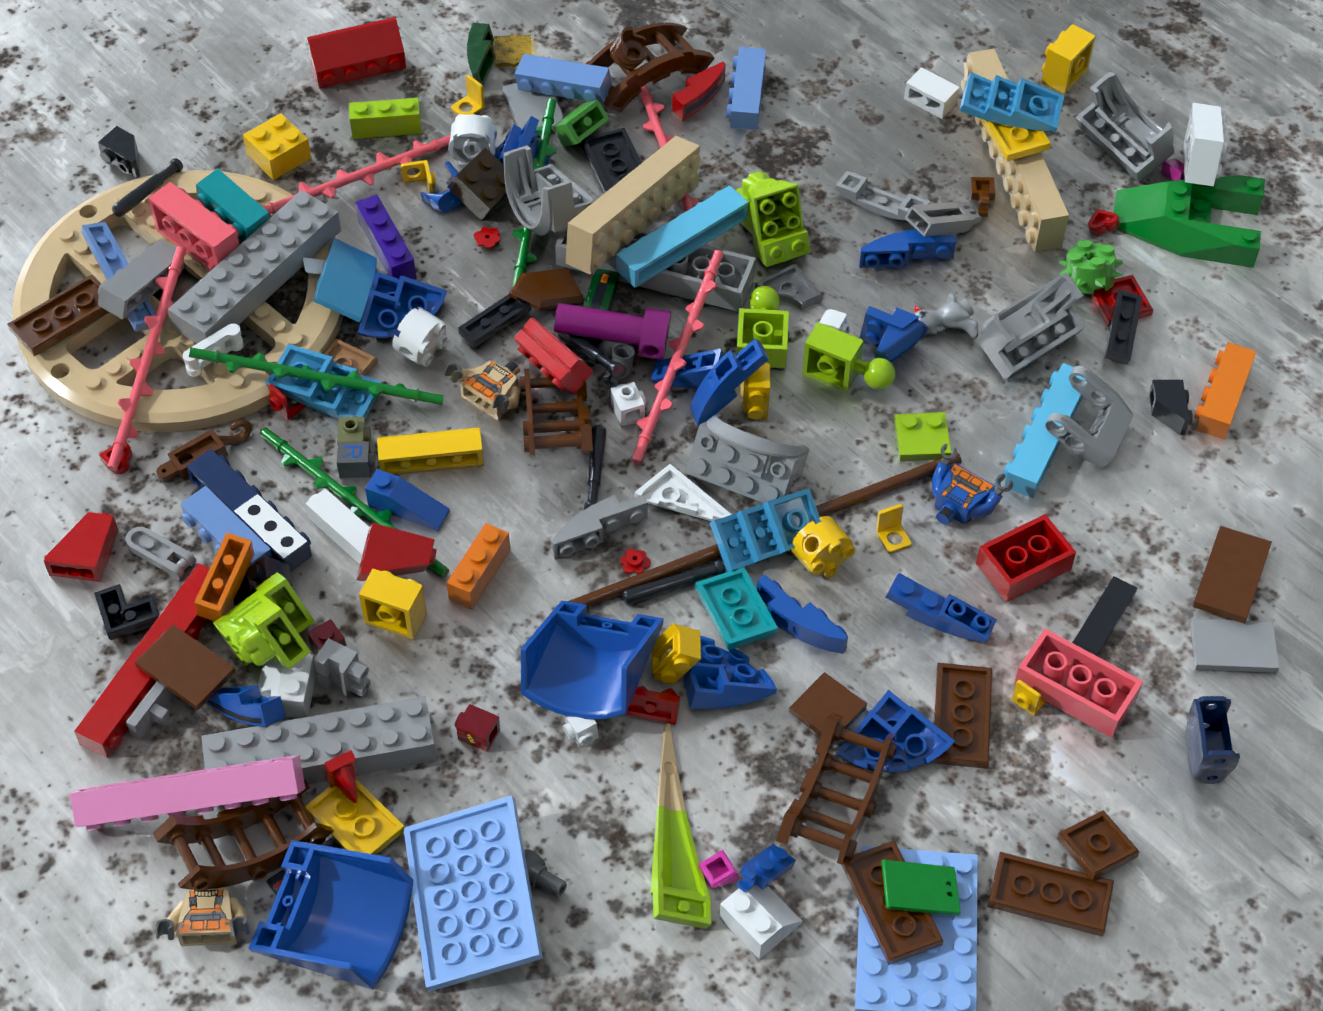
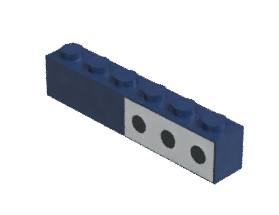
M210 449L186 466L190 481L199 490L205 486L208 487L271 549L273 559L289 564L290 572L312 557L309 537L304 532L299 533L287 516L283 517L280 515L274 503L270 500L266 501L255 485L250 486L239 470L234 471L222 454L218 456Z

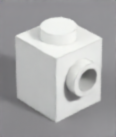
M634 382L620 384L610 389L611 406L621 427L645 418V396L642 390L638 391Z

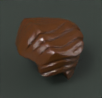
M625 27L611 46L610 56L621 67L630 71L635 69L648 56L645 49V37L633 33V27Z

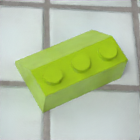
M419 98L349 103L352 139L422 134Z

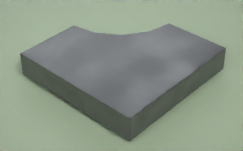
M796 263L755 282V289L760 286L771 287L778 293L780 302L794 304L801 310L822 301V294Z

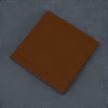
M824 672L789 707V713L821 736L826 718L831 713L843 716L841 725H844V729H847L867 708V703Z
M1104 810L1059 832L1057 840L1092 881L1137 858L1140 852Z

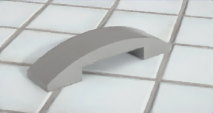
M846 171L835 185L842 195L855 204L878 215L892 219L906 220L905 217L911 206L925 205L931 202L910 193L905 199L869 186L868 178L850 171Z

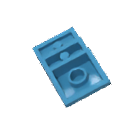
M970 72L966 80L959 111L1006 126L1056 132L1064 95L1024 78H1021L1017 84L998 75L991 81Z
M333 238L323 264L322 273L317 281L314 302L360 322L372 286L378 258Z
M291 344L286 346L277 364L298 368L307 365L314 371L345 377L353 371L358 372L356 368L335 363L332 356ZM271 373L266 382L267 387L271 383L286 397L337 419L339 417L356 416L365 417L366 421L378 396H373L369 391L338 385L330 391H325L321 382L291 376L277 378L274 373ZM360 375L362 380L382 383V381Z
M808 488L710 522V526L726 570L730 572L791 551V548H795L792 542L802 528L812 521L816 524L822 521L819 519L818 510Z

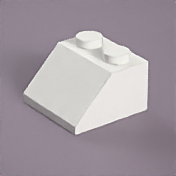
M308 654L289 669L284 667L278 660H269L262 665L258 683L261 696H281L285 717H308L317 675L314 654Z
M755 885L747 893L738 889L720 904L719 919L759 960L802 924V920L769 887L762 890Z

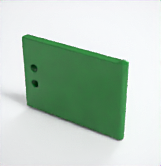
M885 859L881 861L887 910L960 915L955 867Z

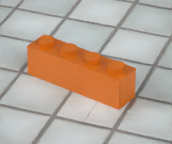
M1227 342L1224 351L1219 350L1214 363L1219 365L1218 369L1212 368L1208 382L1212 383L1211 387H1205L1201 401H1204L1205 404L1204 406L1198 405L1194 419L1198 420L1195 430L1225 440L1257 351Z

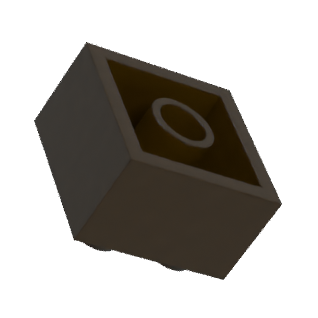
M485 147L453 178L447 188L482 220L507 196L504 165Z

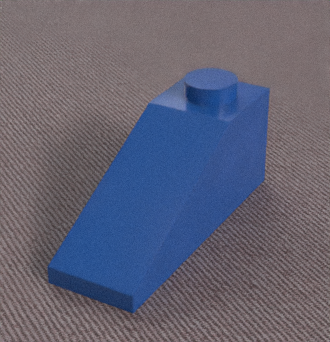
M722 349L684 355L682 359L687 363L677 371L672 386L698 389L703 379L725 353ZM672 358L656 361L651 378L653 383H658L664 379Z
M376 469L365 488L369 507L379 511L389 509L391 515L436 531L440 530L450 512L448 507L403 478Z

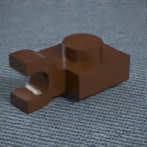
M994 177L970 178L971 200H978V214L981 217H988L990 200L995 201Z

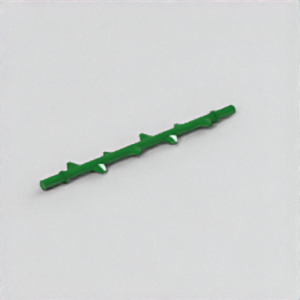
M552 98L547 100L545 115L542 118L543 126L536 127V130L539 131L537 137L540 138L537 157L532 159L533 170L544 167L546 157L557 153V149L549 144L552 124L555 121L554 112L556 107V100ZM523 226V229L513 230L512 233L520 241L517 262L514 265L515 273L512 287L521 273L526 272V263L536 262L537 257L529 251L532 231Z
M190 347L189 357L212 361L214 364H225L230 373H234L240 367L274 373L277 378L291 376L321 382L325 391H330L338 385L369 391L373 396L385 394L412 399L414 402L422 401L438 405L443 403L444 395L419 391V389H408L401 383L392 386L362 380L357 371H353L345 377L314 371L307 365L298 368L267 362L263 353H258L251 359L219 353V351L214 352Z
M267 427L261 430L260 435L275 446L278 452L284 453L281 462L283 466L298 464L317 479L314 484L316 489H330L352 506L351 511L357 517L364 516L372 523L397 529L389 523L391 516L389 509L375 512L354 496L357 490L355 486L343 487L322 471L321 467L324 461L322 457L308 460L291 447L285 439L282 440ZM436 558L433 565H428L441 577H445L449 573V569Z

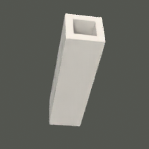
M325 488L320 493L313 495L305 503L308 518L360 564L370 527Z

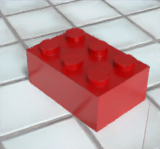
M1044 514L979 546L976 565L1007 603L1072 570L1076 551L1048 516Z

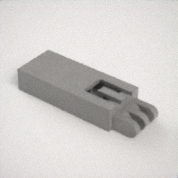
M947 202L911 206L905 219L926 237L969 232L972 225L981 222L982 217L976 214L967 203Z

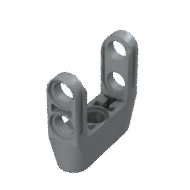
M1076 366L1069 375L1072 388L1100 410L1089 433L1068 415L1059 413L1051 414L1045 423V427L1050 434L1077 456L1102 468L1114 458L1133 418V412L1121 396L1087 367ZM1076 376H1081V377H1083L1086 381L1080 380V379L1077 378ZM1094 391L1101 392L1104 396H1100ZM1053 421L1058 422V423L1062 424L1063 426H1058V425L1055 424ZM1072 437H1075V438L1081 440L1082 442H1079V441L1073 439Z

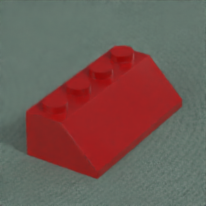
M396 17L307 37L312 71L319 89L406 69L405 52Z

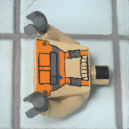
M488 361L484 365L470 369H462L455 363L447 365L444 375L451 376L450 380L453 383L460 381L461 397L496 420H499L507 410L518 407L521 391L516 375L520 372V368L515 362L509 361L502 367L494 361Z
M226 888L202 891L188 890L185 899L177 904L168 918L159 920L156 923V938L159 939L161 935L167 934L168 939L173 940L174 932L176 931V936L181 946L237 944L238 932L245 931L246 935L250 934L246 910L237 898L231 897L229 889Z

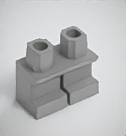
M328 638L314 659L318 686L328 690L331 684H335L342 688L343 695L346 698L351 692L363 697L371 685L370 679L366 678L369 672L368 665L359 662L356 651Z

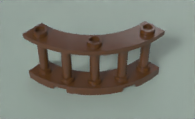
M664 22L633 30V33L641 35L646 39L645 49L648 56L645 60L647 63L631 71L618 65L627 77L616 87L611 85L604 105L621 113L642 92L641 88L647 83L652 82L654 84L670 77V74L679 71L681 74H698L706 70L715 57L710 52L694 49L683 38V34L688 29L684 25ZM614 41L604 47L586 64L610 67L615 62L610 56V49ZM660 44L667 54L655 57L646 46ZM678 44L682 50H677L674 46Z
M524 369L525 376L520 377L521 392L526 391L528 421H523L524 453L530 452V457L535 456V449L577 447V449L582 450V453H592L593 444L588 407H583V401H587L586 381H583V385L576 392L577 399H572L571 402L532 404L531 388L557 386L552 382L553 379L550 380L548 377L530 378L529 369ZM558 412L578 414V418H574L573 421L533 423L532 414ZM561 431L575 432V434L534 436V433Z
M831 713L826 718L815 754L819 755L817 763H814L813 768H809L800 787V792H802L800 799H794L784 814L776 841L787 845L793 837L798 838L800 836L839 850L837 863L842 865L847 857H853L858 843L856 839L866 817L871 819L876 807V802H873L887 761L888 759L893 760L898 744L893 743L896 736L893 733L886 737L885 742H881L844 729V725H841L843 716ZM841 739L881 753L874 773L835 760L834 756L830 755L835 740L840 741ZM832 770L869 783L870 785L864 800L862 801L823 787V783H820L823 772ZM819 797L858 811L857 816L851 825L812 811V807H810L812 799H818ZM809 821L845 834L844 840L804 826L803 823Z
M304 779L305 789L298 793L295 799L280 801V797L269 798L270 802L223 810L218 812L216 818L206 820L203 815H171L153 832V835L158 843L176 846L189 872L178 883L179 887L194 891L229 887L250 880H261L268 873L281 868L291 840L286 842L274 819V815L289 804L292 806L304 829L302 833L292 840L323 845L326 838L334 830L330 826L313 822L300 799L302 794L310 788L306 779ZM260 822L265 825L276 849L257 857L243 830ZM227 835L233 836L245 861L226 865L213 839ZM198 843L202 845L213 866L198 865L188 844Z

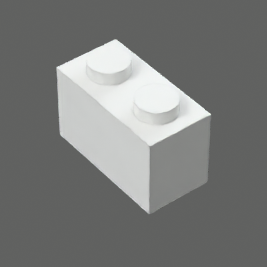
M921 67L906 82L904 99L943 119L957 104L960 87Z

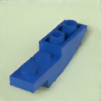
M917 229L893 233L876 239L860 248L859 268L907 266L908 259L954 258L956 236L935 235L924 237Z
M756 338L737 354L729 350L703 379L690 407L698 426L708 421V419L738 396L735 388L769 360L762 343Z
M899 572L885 597L907 609L906 616L944 633L968 640L986 643L997 619L951 594L945 598Z
M766 575L757 580V591L762 600L768 605V611L777 627L814 647L841 654L846 651L847 633L841 626H836L829 620L827 614L822 609L816 608L811 602L802 608L797 599L788 596L777 581H772Z

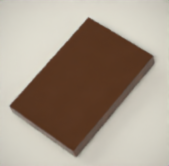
M172 625L135 661L138 669L197 711L236 672L234 666L175 625Z

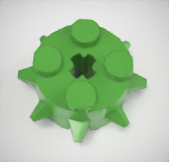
M1087 239L1077 242V246L1068 251L1066 261H1059L1060 264L1066 266V269L1059 273V275L1068 273L1079 290L1085 294H1094V290L1104 287L1105 291H1107L1114 285L1115 277H1123L1122 274L1116 272V268L1122 265L1123 261L1116 259L1115 248L1110 244L1103 245L1092 243Z

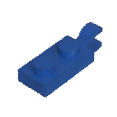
M773 843L743 865L740 873L744 878L736 886L745 893L750 891L755 885L764 890L791 870L796 860L787 854L783 848Z

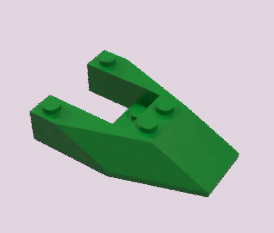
M1237 175L1215 178L1214 186L1177 180L1117 190L1113 213L1118 215L1120 225L1116 230L1181 257L1254 268L1260 250L1261 231L1210 223L1211 208L1258 215L1264 197L1265 179Z

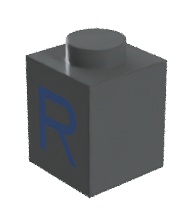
M369 441L338 442L337 468L339 478L370 477L371 467L376 465L375 452L370 450Z

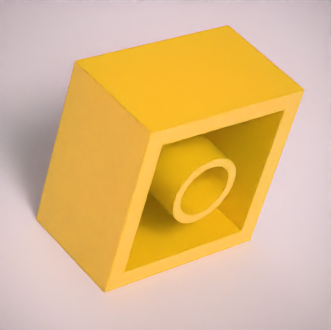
M1074 24L1066 31L1063 30L1054 43H1050L1046 48V61L1042 67V83L1065 94L1089 69L1096 36Z
M282 113L243 134L246 154L272 180L311 159L308 138Z
M372 569L359 593L364 623L414 640L427 615L423 585L413 579L406 580L397 577L389 571Z

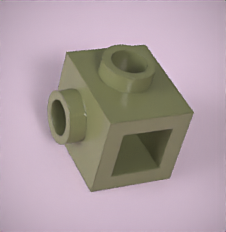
M339 417L337 445L338 442H371V428L366 427L365 417Z

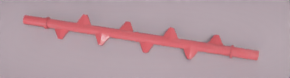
M644 85L641 88L640 96L650 121L643 125V129L655 132L661 148L674 137L664 133L657 115L664 110V105L653 103V97L649 94L647 86ZM688 193L680 200L685 212L699 203L698 199L690 197Z
M451 135L438 140L434 139L428 144L415 140L413 141L412 150L391 158L378 152L376 154V164L350 174L341 169L337 170V179L313 188L304 182H300L298 193L302 190L313 197L323 194L329 198H334L335 189L358 180H362L371 186L374 184V174L399 164L410 163L412 159L433 151L437 152L441 148L449 146ZM295 195L274 203L270 202L269 205L263 208L269 212V215H274Z
M182 246L176 248L171 267L168 268V277H159L155 280V283L162 289L163 293L156 315L145 316L144 321L151 330L142 358L130 359L129 362L137 372L130 397L118 400V405L124 411V416L117 438L113 441L114 447L107 466L108 469L113 471L118 470L123 451L127 447V439L137 438L139 435L132 422L140 397L153 394V389L145 381L153 355H163L165 352L158 339L166 314H168L167 309L174 304L171 298L178 276L181 274L180 269L186 254V248Z
M720 250L714 251L709 266L704 272L705 276L695 301L685 309L689 312V316L681 336L668 343L669 347L674 350V354L664 379L655 384L658 394L650 414L645 418L637 420L636 424L643 431L638 437L639 441L631 459L635 464H641L647 446L652 441L651 436L660 413L673 407V403L667 399L677 371L687 363L682 358L692 333L704 328V324L698 318L708 293L717 287L713 280L717 277L716 272L724 255Z

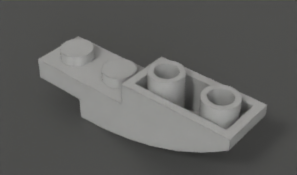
M614 495L580 512L552 539L554 559L570 556L574 552L585 548H593L603 543L604 532H612L619 527L630 523H638L647 518L648 502L644 495L619 503Z

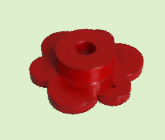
M482 227L481 231H476L473 234L476 244L487 249L495 247V243L501 241L497 228L489 229L488 227Z
M630 548L625 552V556L620 558V563L623 565V571L626 574L634 572L635 574H640L643 572V569H647L651 565L650 559L646 557V552L643 550L637 551Z

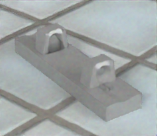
M156 682L126 721L131 736L141 740L154 722L165 726L171 719L169 711L165 707L175 694Z

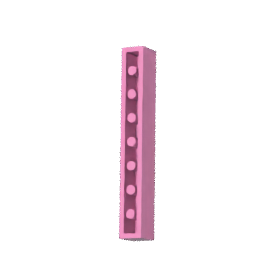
M300 755L81 788L69 793L75 827L86 826V830L103 828V823L113 822L114 826L130 824L131 819L141 818V822L157 820L159 819L158 815L167 813L169 817L171 815L184 816L187 810L196 809V813L200 814L211 812L214 810L213 806L224 805V809L241 807V802L252 801V805H260L270 802L269 798L280 797V801L297 798V794L305 789Z

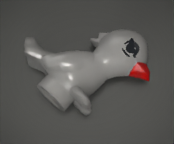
M952 293L948 295L947 304L937 310L922 309L918 306H915L913 309L914 314L919 316L918 320L924 322L929 329L925 335L942 332L940 326L948 329L965 330L972 339H976L978 336V322L970 319L974 314L972 306L966 299L962 298L957 301L956 296Z

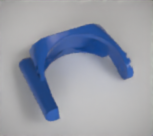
M447 161L445 162V167L450 172L451 179L453 180L459 172ZM450 190L438 194H429L424 191L420 193L421 199L425 203L432 205L433 209L439 212L446 213L463 203Z

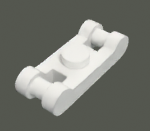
M229 324L192 347L227 354L230 351L241 350L244 343L239 325ZM189 348L183 353V360L186 364L187 374L196 377L201 374L202 368L212 363V361L189 357Z

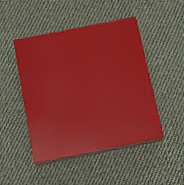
M1133 275L1115 279L1114 285L1107 291H1105L1104 287L1094 290V294H1089L1107 327H1110L1118 290L1143 296L1138 319L1152 316L1154 311Z

